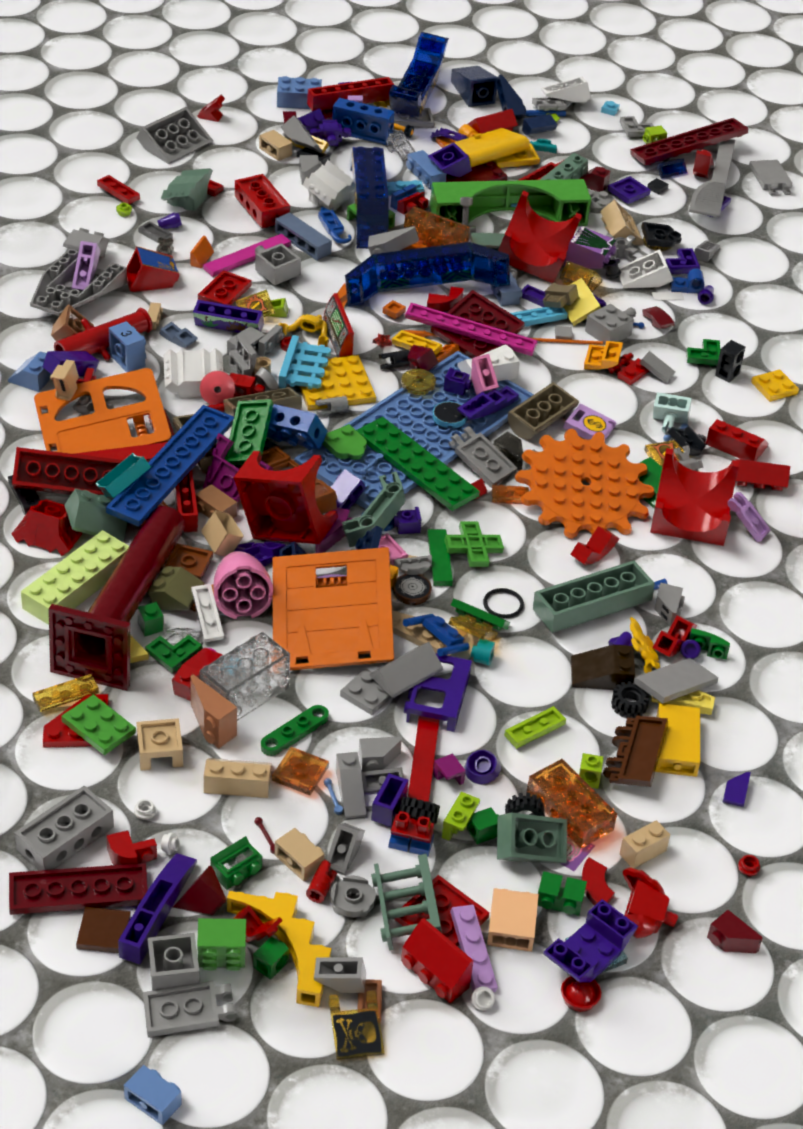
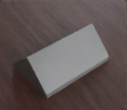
M427 642L371 672L370 677L394 698L443 670V666L430 642Z

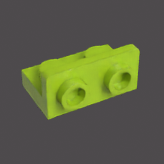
M460 792L443 821V839L450 841L453 834L465 830L480 804L479 798Z

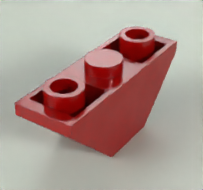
M697 150L693 174L708 179L714 169L712 154L708 150Z

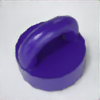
M686 640L681 645L680 650L685 658L695 659L699 656L701 647L695 640Z

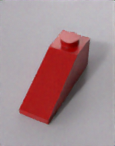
M205 647L182 664L172 678L174 694L191 701L190 676L194 674L203 682H206L223 655Z

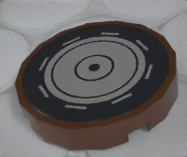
M404 574L395 580L393 593L399 601L405 604L415 603V605H418L430 598L432 586L430 581L421 575Z

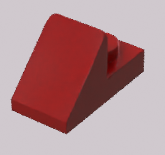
M222 94L203 107L197 117L218 122L223 116L219 110L223 106L222 102L225 100Z

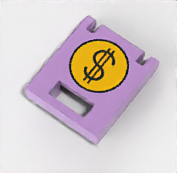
M580 403L565 421L563 428L566 430L575 429L580 437L587 440L592 439L596 432H602L606 439L615 428L616 422Z

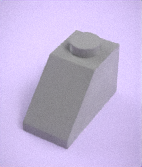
M300 155L299 171L302 185L306 177L309 179L311 173H314L321 167L322 163L318 160V155Z
M401 736L359 739L358 753L361 772L385 769L401 754Z
M347 823L338 824L327 857V861L331 864V869L346 874L359 851L365 830Z
M316 957L314 980L340 993H364L366 969L363 957Z

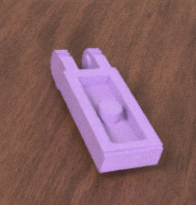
M736 492L733 496L734 499H729L727 505L732 511L736 512V515L756 542L762 541L771 529L752 503L741 492Z

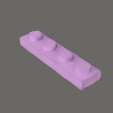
M474 905L452 907L450 913L460 948L474 960L470 982L472 990L474 991L478 987H488L493 992H496L498 986Z

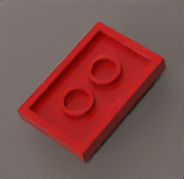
M223 270L198 294V300L232 305L252 286V280Z

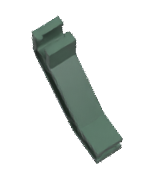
M397 471L392 472L393 482L386 484V475L379 476L382 490L360 517L342 522L349 547L355 546L357 540L365 536L366 532L373 529L376 525L384 530L405 504V494Z

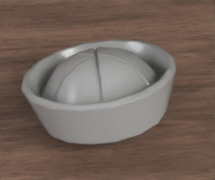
M261 367L255 375L258 384L265 387V392L280 389L271 373Z

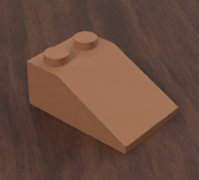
M191 675V707L204 738L208 743L215 745L219 749L237 736V707L197 676Z

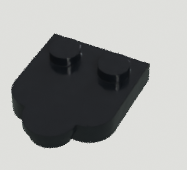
M642 222L641 229L647 245L672 248L675 244L681 243V234L674 231L671 226Z

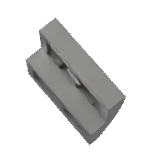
M243 334L236 335V349L229 351V366L236 374L251 376L256 364L257 352Z

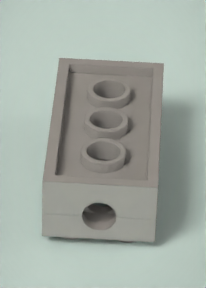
M83 786L14 832L16 850L39 871L53 870L114 827L113 810L86 786Z

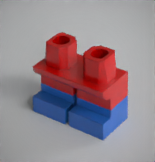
M411 184L391 193L390 207L403 215L408 212L414 214L419 207L422 209L428 207V199L425 198V192H418L417 186Z
M400 811L395 816L391 828L388 848L407 852L411 841L410 853L418 855L427 854V857H429L434 839V823H431L428 817L421 816L418 819L410 818L407 812Z

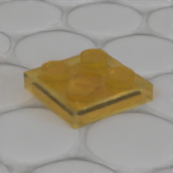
M469 615L451 617L448 623L482 640H495L498 634L497 631L492 630L493 626L483 622L482 624L475 622L476 619Z

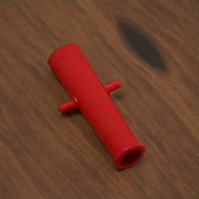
M141 307L132 314L96 327L91 326L88 320L84 318L81 320V324L85 331L57 340L54 343V351H86L91 355L98 352L99 354L101 353L106 361H109L111 359L107 348H109V327L127 321L139 334L143 332L149 333L152 331V320L149 313Z

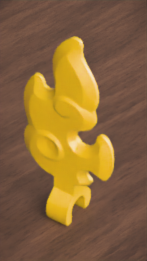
M630 617V630L633 634L631 642L635 651L639 652L645 661L644 672H651L652 668L659 669V656L655 649L652 648L654 645L649 636L643 634L639 623L633 617Z

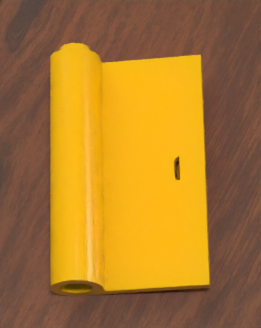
M504 128L483 134H475L473 137L454 142L469 156L471 167L526 151L530 145V141L526 136Z

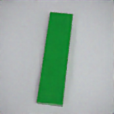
M446 529L427 530L429 554L432 555L431 571L433 586H452L453 584L450 555L447 552L444 541L445 535H447Z

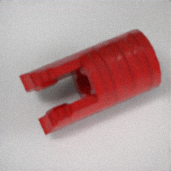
M323 860L320 863L306 890V896L316 903H321L325 900L337 875L335 870L329 869L331 864L327 860Z

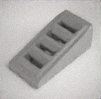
M707 240L695 248L696 258L709 262L719 250L720 245Z

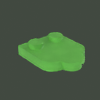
M348 424L327 433L322 445L336 458L358 460L364 455L367 441Z

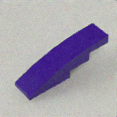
M508 386L499 391L493 389L487 394L481 392L458 407L457 411L469 420L493 414L519 400V394Z

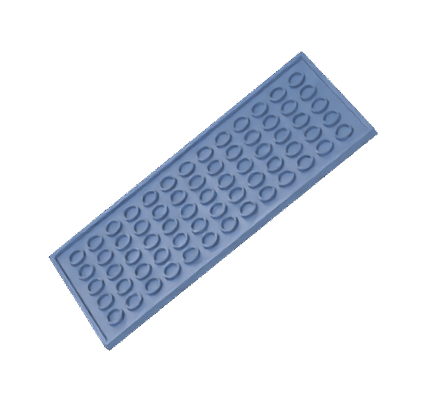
M457 351L344 426L350 424L357 430L384 417L447 465L459 457L454 452L455 449L451 448L448 444L452 441L451 436L458 434L461 437L465 433L463 429L469 426L476 434L481 432L487 437L508 422V412L534 394L510 380L497 381L499 387L496 390L499 391L508 386L519 394V400L493 414L472 420L467 418L466 423L458 428H452V426L445 428L438 425L433 420L432 414L437 404L452 401L463 405L477 396L474 386L466 390L463 396L443 390L445 375L450 367L460 371L458 363L471 359ZM321 445L320 450L307 449L294 458L297 464L302 465L313 455H321L322 463L316 478L322 480L330 487L344 469L361 479L367 488L355 503L364 509L369 507L382 490L379 476L386 475L387 479L385 481L386 484L393 482L392 472L397 471L404 494L418 486V484L384 458L381 461L378 460L369 468L365 475H361L360 469L370 464L378 454L368 445H366L364 455L358 460L336 458L323 445Z

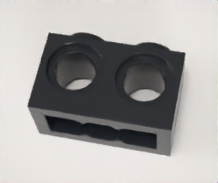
M733 340L724 345L720 350L715 376L729 383L740 374L746 346Z

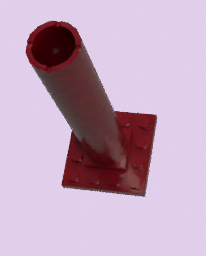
M158 506L149 515L88 612L51 604L48 609L50 672L126 691L129 689L130 620L184 532L185 520L176 509Z

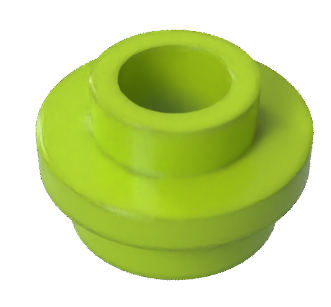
M120 203L117 205L116 211L119 216L127 217L132 212V206L128 203Z

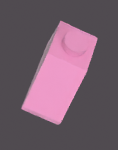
M489 354L472 358L471 380L476 395L481 392H490L499 387Z

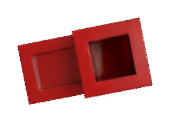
M128 830L106 835L107 851L113 865L146 863L157 859L155 838L132 843Z

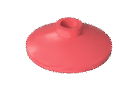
M212 371L203 377L200 383V393L202 398L211 405L223 403L224 399L233 398L235 383L227 373ZM219 386L221 391L215 392L214 388Z

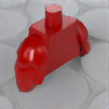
M631 867L623 870L624 879L631 890L624 916L638 925L633 937L640 939L657 933L662 923L674 927L678 914L667 910L670 899L665 895L661 884L642 870Z

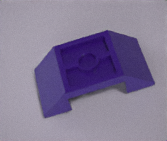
M602 899L588 911L586 923L565 942L558 938L544 950L543 955L578 982H592L620 956L637 930L638 925Z

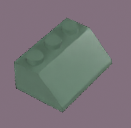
M75 488L64 504L72 529L95 536L103 530L123 542L127 522L106 513V507L113 499L107 498L104 495L90 493L87 490Z

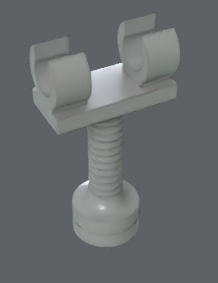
M460 197V205H463L462 225H454L453 238L460 239V230H468L469 238L471 239V233H476V226H468L469 206L473 205V198Z

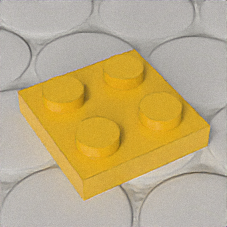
M780 369L753 376L751 379V383L769 402L796 395L799 391V388Z

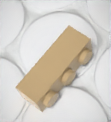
M151 302L148 313L153 324L152 330H156L157 326H159V320H161V314H163V308H161V303Z

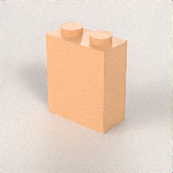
M494 888L487 945L532 952L539 894Z

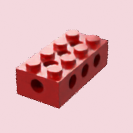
M264 174L235 180L236 199L261 228L275 225L276 218L290 212L289 203Z

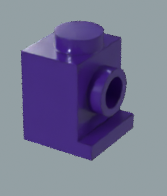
M415 507V510L398 511L396 516L393 517V526L397 527L398 534L420 533L422 519L419 507Z

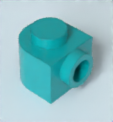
M479 638L477 646L474 645L471 651L473 661L490 666L494 657L495 642Z

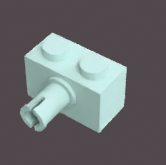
M657 392L653 408V418L664 420L662 426L664 433H666L667 427L669 431L674 426V422L688 424L692 398Z

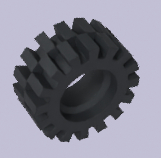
M628 681L627 684L621 682V686L618 684L613 690L611 707L615 709L614 712L616 714L620 712L619 716L621 717L627 715L626 718H630V716L635 718L637 715L643 716L648 708L650 694L636 684H631V681ZM625 698L634 699L636 702L627 701Z
M526 792V796H523V793H519V797L513 795L512 800L509 798L507 804H505V814L519 813L527 810L532 812L529 815L545 817L544 804L540 797L537 799L535 794L530 797L528 792Z
M402 797L399 812H407L410 818L418 819L421 816L428 817L431 823L436 824L440 806L424 800Z

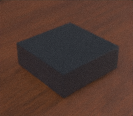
M656 178L648 183L647 188L660 194L668 189L669 184Z

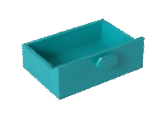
M132 453L95 484L106 497L115 498L150 469L151 466L143 456H136Z

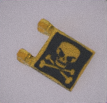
M367 991V1008L340 1011L338 995H330L328 1004L336 1059L383 1055L385 1052L376 991Z

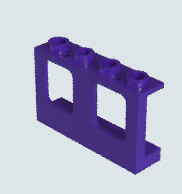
M436 653L440 662L454 666L451 677L443 679L432 676L410 688L408 694L410 701H406L404 706V713L407 714L406 722H410L412 714L447 721V731L455 732L471 674L472 660L447 655L438 656ZM419 689L444 693L443 706L435 708L416 704Z

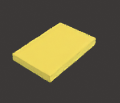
M582 278L572 283L576 284L579 297L571 305L563 306L573 326L587 319V315L601 308Z

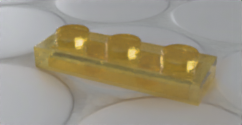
M89 674L33 692L32 696L39 711L43 712L82 699L87 694H98L99 687L92 675Z

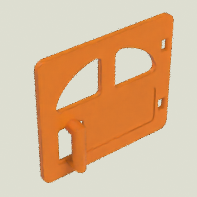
M150 368L79 383L70 401L57 399L55 397L56 389L40 392L34 396L46 451H51L50 447L57 446L58 451L54 452L74 454L168 442L172 438L154 374ZM108 389H123L136 392L145 397L146 400L108 409L103 393ZM83 395L91 396L95 410L94 413L56 421L58 413L68 403ZM48 409V413L42 414L41 410ZM144 415H150L154 433L148 434ZM133 418L137 437H131L127 423L128 419Z

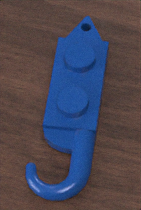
M322 207L321 211L318 212V218L327 233L337 243L345 244L350 242L352 239L351 235H348L346 239L338 236L344 233V226L335 212Z

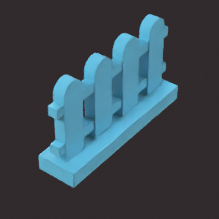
M292 335L279 374V388H286L287 384H290L291 387L297 385L308 387V389L320 388L322 384L320 378L325 375V370L321 367L328 365V359L325 357L331 355V349L322 344L317 346L310 345L308 342L299 343V336Z

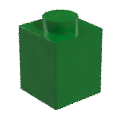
M157 602L138 607L137 622L144 637L163 632L164 616Z
M492 807L474 813L467 824V831L475 843L480 844L497 837L498 814L494 812Z

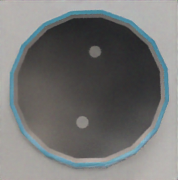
M452 401L437 404L432 413L433 420L445 428L447 426H452V428L461 427L466 423L467 418L457 411L461 404Z

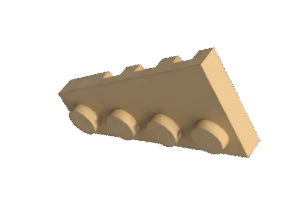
M392 610L394 634L418 646L430 642L435 653H437L439 648L447 647L427 630L423 624L408 627L403 625L404 619L415 616ZM455 628L465 638V641L469 631Z

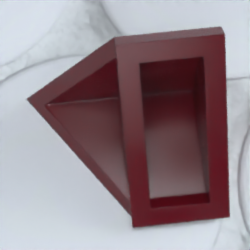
M208 866L172 908L214 915L227 900L212 866Z

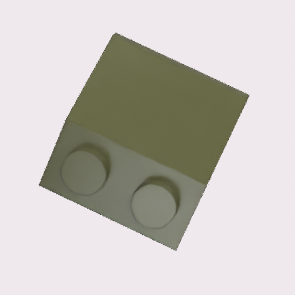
M168 566L164 567L148 590V594L152 603L157 602L161 610H189L194 604L191 587L205 585V582L182 567Z

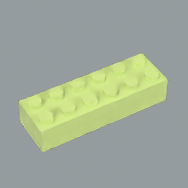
M102 530L21 591L22 609L49 625L48 609L51 604L75 609L106 584L129 545Z

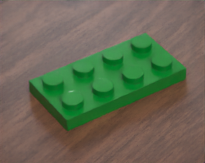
M271 399L238 401L229 437L234 443L228 451L225 460L233 465H243L253 451H260L261 455L263 454L274 405Z

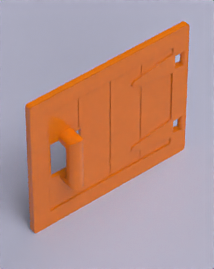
M388 547L273 557V669L275 672L387 663L394 660L390 552ZM347 566V576L318 578L316 575V569ZM359 654H370L371 658L359 659ZM308 659L309 663L297 664V660Z

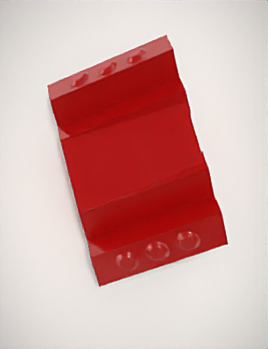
M45 499L39 501V504L30 507L27 514L11 534L17 543L24 539L28 546L41 547L48 550L49 553L57 549L60 555L63 556L73 548L83 533L72 529L64 504Z

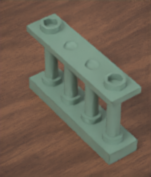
M427 854L418 855L419 865H415V868L385 874L380 873L378 863L374 864L375 873L371 874L373 887H378L384 928H381L380 931L382 941L388 943L389 951L394 950L392 938L410 935L417 926V924L390 929L389 919L419 913L429 914L430 919L426 920L442 933ZM416 876L423 880L418 886L388 892L383 890L382 883ZM420 894L421 896H426V900L422 901V904L387 910L386 901Z

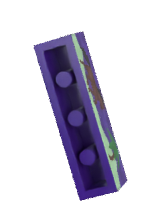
M197 300L193 311L194 322L197 326L240 333L250 326L262 332L264 326L263 311Z

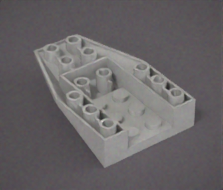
M69 249L42 274L30 306L60 316L68 304L77 309L126 285L127 267L111 263L105 270L96 268L91 284L83 291L72 289L79 251Z

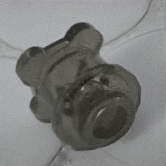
M158 238L157 242L159 245L156 248V252L172 255L174 240L172 238Z

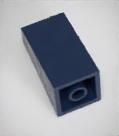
M480 66L452 69L451 82L468 107L495 104L497 93L495 80L497 76Z

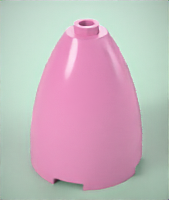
M235 551L229 553L218 565L214 576L213 591L215 602L223 614L233 619H237L240 616H251V618L262 614L270 606L273 595V585L265 567L258 559L246 552Z

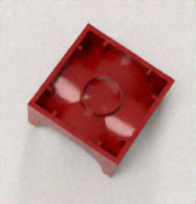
M523 190L495 259L508 262V265L553 283L564 263L569 242L575 234L582 215L576 213L573 218L562 222L547 220L539 216L531 208L528 201L529 192Z
M666 448L650 532L724 546L731 518L730 507L727 505V502L733 497L740 461L732 460L731 464L721 471L699 472L683 466L675 458L674 449Z
M253 451L233 477L253 539L320 544L338 518L337 511H329L327 514L322 515L316 503L315 481L318 469L322 463L321 455H313L307 462L292 469L272 471L260 466L261 452Z

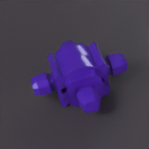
M322 120V124H319V129H309V133L312 136L327 141L329 146H338L339 142H342V137H351V129H342V125L338 124L337 120Z

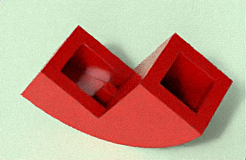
M451 287L449 296L429 293L427 307L441 312L451 310L463 299L464 288Z
M598 526L587 544L578 542L570 555L585 565L593 564L607 555L620 538L607 529Z
M676 615L669 631L661 630L652 648L668 657H673L680 651L683 642L689 640L691 629H696L698 625Z

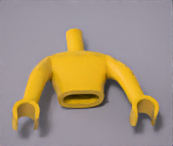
M302 315L290 326L285 323L278 324L282 326L284 335L297 330L299 327L308 332L321 331L317 345L328 346V327L321 315Z

